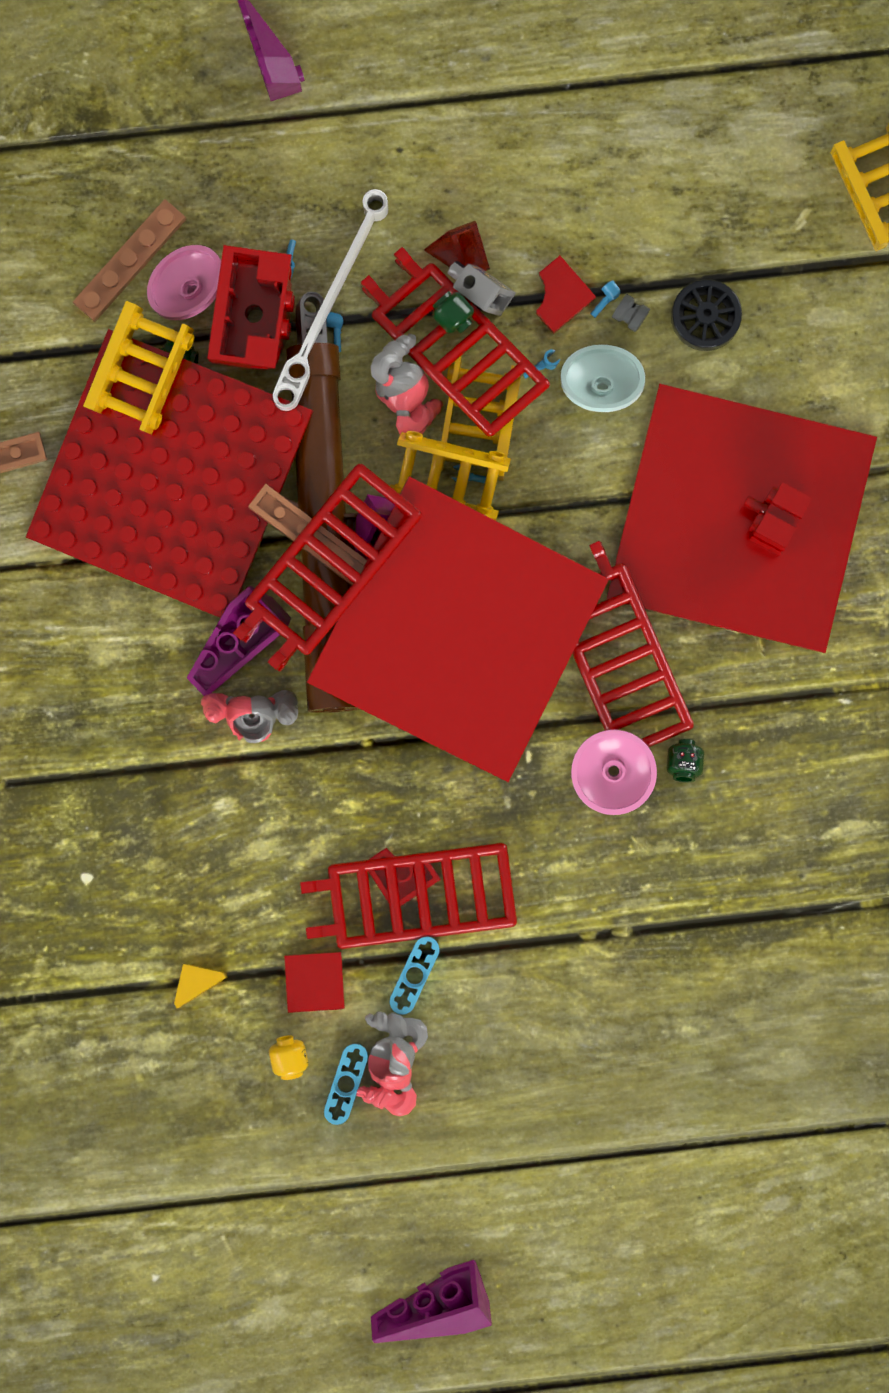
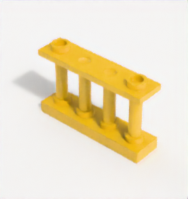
M889 123L886 127L887 134L855 148L847 147L843 140L834 144L830 152L876 252L886 248L889 243V223L882 222L878 215L880 208L889 205V193L877 198L870 197L866 188L869 183L889 175V163L863 173L858 171L855 162H857V158L889 145Z
M126 301L83 406L100 414L103 409L108 407L142 421L139 430L152 435L153 430H156L161 423L162 414L160 413L185 351H189L194 342V329L182 323L178 332L143 318V308ZM140 328L175 342L169 357L166 358L134 345L131 340L134 331ZM131 355L163 368L164 370L158 384L123 371L121 363L124 356ZM120 381L153 395L147 411L111 397L110 391L113 383Z
M461 357L455 361V364H451L448 367L447 379L451 380L452 384L470 370L461 368ZM483 372L474 382L494 385L504 375ZM521 376L505 389L507 390L505 400H500V402L491 401L481 411L498 413L497 416H500L518 399ZM449 397L441 442L448 443L449 433L492 440L493 444H498L497 451L505 454L508 458L514 418L494 436L488 437L477 426L451 422L454 406H458ZM465 397L471 404L477 399ZM444 457L441 471H443L445 461L461 463V461ZM499 470L497 480L504 481L505 471Z
M416 431L401 432L397 445L406 447L399 482L395 485L390 484V487L400 494L408 476L411 477L417 450L433 454L427 486L435 490L438 488L444 457L460 460L461 463L454 494L451 498L497 521L499 511L494 510L491 504L499 470L508 472L511 458H507L505 454L498 451L486 453L425 438L423 434ZM472 464L488 467L481 502L477 505L466 503V500H464Z

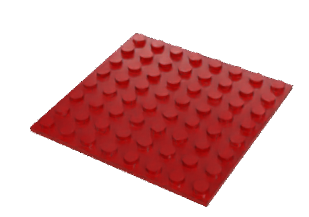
M108 329L26 538L221 618L228 604L240 594L268 525L267 521L249 509L248 506L265 484L277 493H281L313 410L297 405L290 411H283L275 405L273 394L182 359L160 413L162 414L161 423L156 430H153L151 435L139 430L142 421L108 407L103 409L100 414L83 406L113 334V330ZM133 338L131 339L134 345L166 358L170 355L168 352ZM131 355L124 356L121 363L123 371L158 384L164 370ZM120 381L114 382L110 391L111 397L147 411L153 397L149 393ZM278 397L279 402L282 404L291 403V401Z
M659 383L615 565L623 563L627 566L646 610L825 654L877 436ZM784 482L813 499L786 549L779 556L750 540L753 532L749 531V528L758 513L745 507L744 503L748 496L764 503L772 487L778 488ZM619 576L611 579L606 600L625 592Z
M408 476L400 495L422 512V518L335 623L308 677L307 683L509 782L609 579ZM394 505L386 521L398 529L408 515ZM381 531L374 548L380 551L390 538ZM369 558L367 559L361 573L370 564L371 560Z

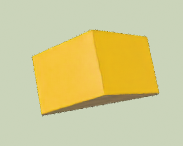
M183 964L174 1005L176 1008L184 1006L228 978L225 972Z

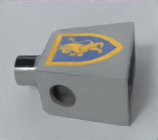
M455 261L448 270V275L456 280L453 288L485 312L501 316L516 292L480 267L471 264L464 266L459 261Z

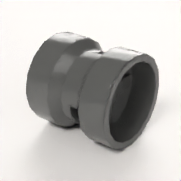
M626 294L613 313L612 318L618 322L625 321L628 328L636 332L647 317L650 308L644 304H636L634 298Z

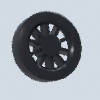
M712 279L697 280L685 286L677 295L671 311V323L677 337L688 347L699 351H713L727 345L736 335L742 320V308L735 292L726 284ZM700 295H707L706 302H702ZM711 296L718 298L715 303L710 302ZM694 298L698 307L690 304L689 302ZM723 302L726 308L718 310L717 307ZM687 309L695 314L684 316V310ZM727 314H728V321H726V320H724V319H722V318H720V317H718V316H722V315H727ZM695 320L696 323L688 330L684 322ZM715 323L725 327V329L720 333ZM699 326L703 328L701 338L692 334ZM707 328L712 330L715 337L706 339Z

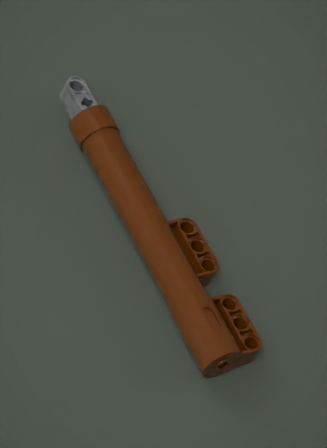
M307 292L296 305L297 345L286 349L287 361L300 352L307 336L306 333L310 330L324 301L323 297L317 292ZM304 302L313 303L316 307V312H308L304 308ZM326 320L307 357L310 377L298 405L313 410L295 455L298 508L310 518L315 516L344 480L338 381L341 380L339 346L327 343ZM294 364L290 367L289 374L293 378H301L305 374V368L301 364ZM342 500L333 510L332 514L356 533V517L358 513L346 514L345 501ZM324 522L321 525L355 551V547ZM304 549L301 550L302 564L343 597L351 585ZM303 579L304 603L322 618H325L335 605ZM306 618L305 626H303V639L305 641L316 629ZM333 627L309 655H304L307 711L311 713L361 710L307 683L308 677Z

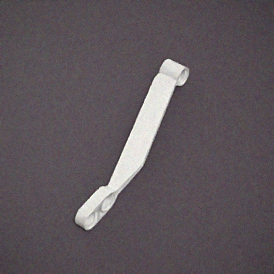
M373 189L364 195L363 208L366 217L314 319L300 352L289 359L284 365L273 392L275 405L283 411H290L298 405L310 377L307 357L367 238L373 222L381 221L388 214L387 196L381 190ZM375 200L383 204L379 210H372L368 205ZM292 365H303L305 374L301 378L291 377L289 369ZM281 391H292L294 400L290 404L280 403L278 395Z

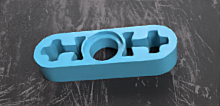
M422 937L415 943L390 997V1006L397 1014L403 1015L413 1010L439 954V945L435 939ZM427 941L432 943L431 948L435 950V953L433 955L428 954L424 961L430 963L428 969L419 963L411 962L414 956L417 959L420 958L422 951L418 949L419 945H425ZM412 967H417L423 972V979L418 984H412L406 978L407 971ZM401 982L410 988L418 989L416 995L410 991L407 1000L411 1004L409 1007L404 1006L402 1010L397 1008L398 1002L394 1001L396 996L401 997L405 991L404 988H400Z
M350 1044L342 1053L324 1109L325 1118L331 1124H343L351 1113L356 1092L368 1060V1052L361 1044ZM355 1049H359V1055L363 1056V1061H357L354 1070H360L358 1076L351 1071H342L343 1065L349 1068L351 1058L347 1057V1053L353 1052ZM342 1076H350L354 1080L355 1085L352 1091L343 1092L339 1089L338 1080ZM334 1092L341 1097L351 1098L350 1103L345 1100L343 1101L341 1110L345 1111V1116L340 1115L338 1119L332 1118L333 1113L329 1111L330 1107L337 1105L339 1099L333 1098Z

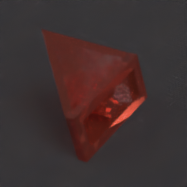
M476 221L447 231L424 249L425 252L448 267H451L455 261H459L464 266L471 264L480 267L484 271L490 270Z

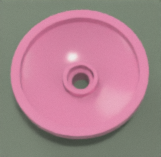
M190 245L179 248L163 258L153 270L147 286V297L153 310L165 319L184 320L208 308L216 299L221 266L219 256L206 246Z
M605 730L592 735L578 748L572 762L571 777L577 795L588 807L607 815H621L637 809L649 798L656 783L657 767L651 750L639 737L623 730ZM610 766H617L619 773L614 776L610 775L608 772Z

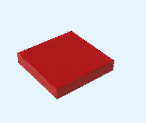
M342 952L284 956L288 1013L345 1009Z

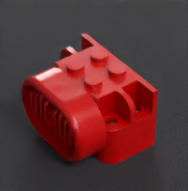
M223 245L207 357L212 364L247 369H276V364L279 361L280 354L283 352L286 341L290 339V314L294 311L295 295L291 291V254ZM253 310H261L263 316L260 321L252 323L248 320L249 313Z

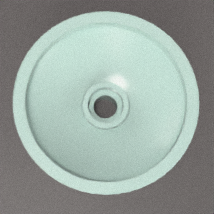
M612 345L584 347L569 356L561 370V386L566 396L576 405L595 412H613L630 406L640 397L645 385V372L640 361L627 350Z

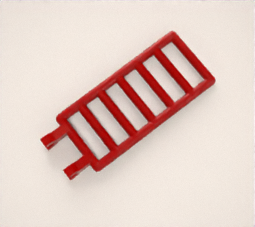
M403 247L394 253V256L397 258L395 263L412 278L390 297L379 288L370 275L361 281L362 291L378 305L372 312L373 319L394 340L404 335L434 309L433 305L448 291L451 294L458 292L453 288L454 283L435 264L429 263L422 269ZM429 277H432L441 288L395 326L386 314ZM462 295L473 307L474 313L471 318L479 326L434 365L423 353L447 333L440 325L409 349L408 355L486 436L492 437L549 388L550 382L468 298ZM488 334L498 346L452 384L442 372ZM507 353L517 365L471 404L460 392ZM526 373L536 384L492 423H489L480 411L521 375Z
M360 463L355 465L247 597L245 605L252 613L238 626L233 634L241 641L247 643L261 622L267 623L287 640L267 662L280 672L297 649L304 655H309L420 521L422 512L365 465ZM360 477L408 515L398 529L350 491ZM342 500L390 538L380 551H377L332 514L333 510ZM324 522L371 560L370 564L361 574L314 536L315 532ZM306 544L353 582L343 597L295 558ZM287 567L292 569L335 605L325 618H322L277 580ZM269 589L316 627L315 631L306 641L259 603Z
M597 541L590 544V549L601 571L598 574L609 580L619 576L625 590L624 593L598 603L590 619L629 602L636 618L584 641H578L572 655L604 730H619L668 708L675 707L681 722L641 738L648 747H651L691 730L694 727V722L627 566L620 563L612 567L602 542ZM641 628L647 644L590 668L584 652ZM652 654L658 670L601 694L595 678ZM662 680L664 681L670 696L612 720L606 704Z
M504 843L332 864L328 867L329 879L300 882L301 894L330 890L334 924L306 928L307 939L336 936V943L340 949L417 940L422 937L433 938L511 928L517 924L508 848ZM497 855L505 917L488 919L480 857ZM469 858L477 920L460 922L452 860ZM441 862L449 924L432 926L424 864ZM413 865L421 928L404 930L396 868ZM385 869L392 931L375 933L368 871ZM357 873L364 935L347 937L340 875Z

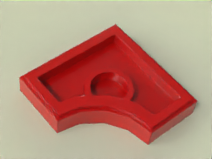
M560 255L539 272V277L544 284L545 296L543 303L536 310L535 314L555 334L592 303L596 296Z
M385 848L370 859L387 858L394 855ZM431 863L424 864L427 889L441 880ZM413 865L396 868L401 906L417 896ZM385 869L368 871L389 903Z

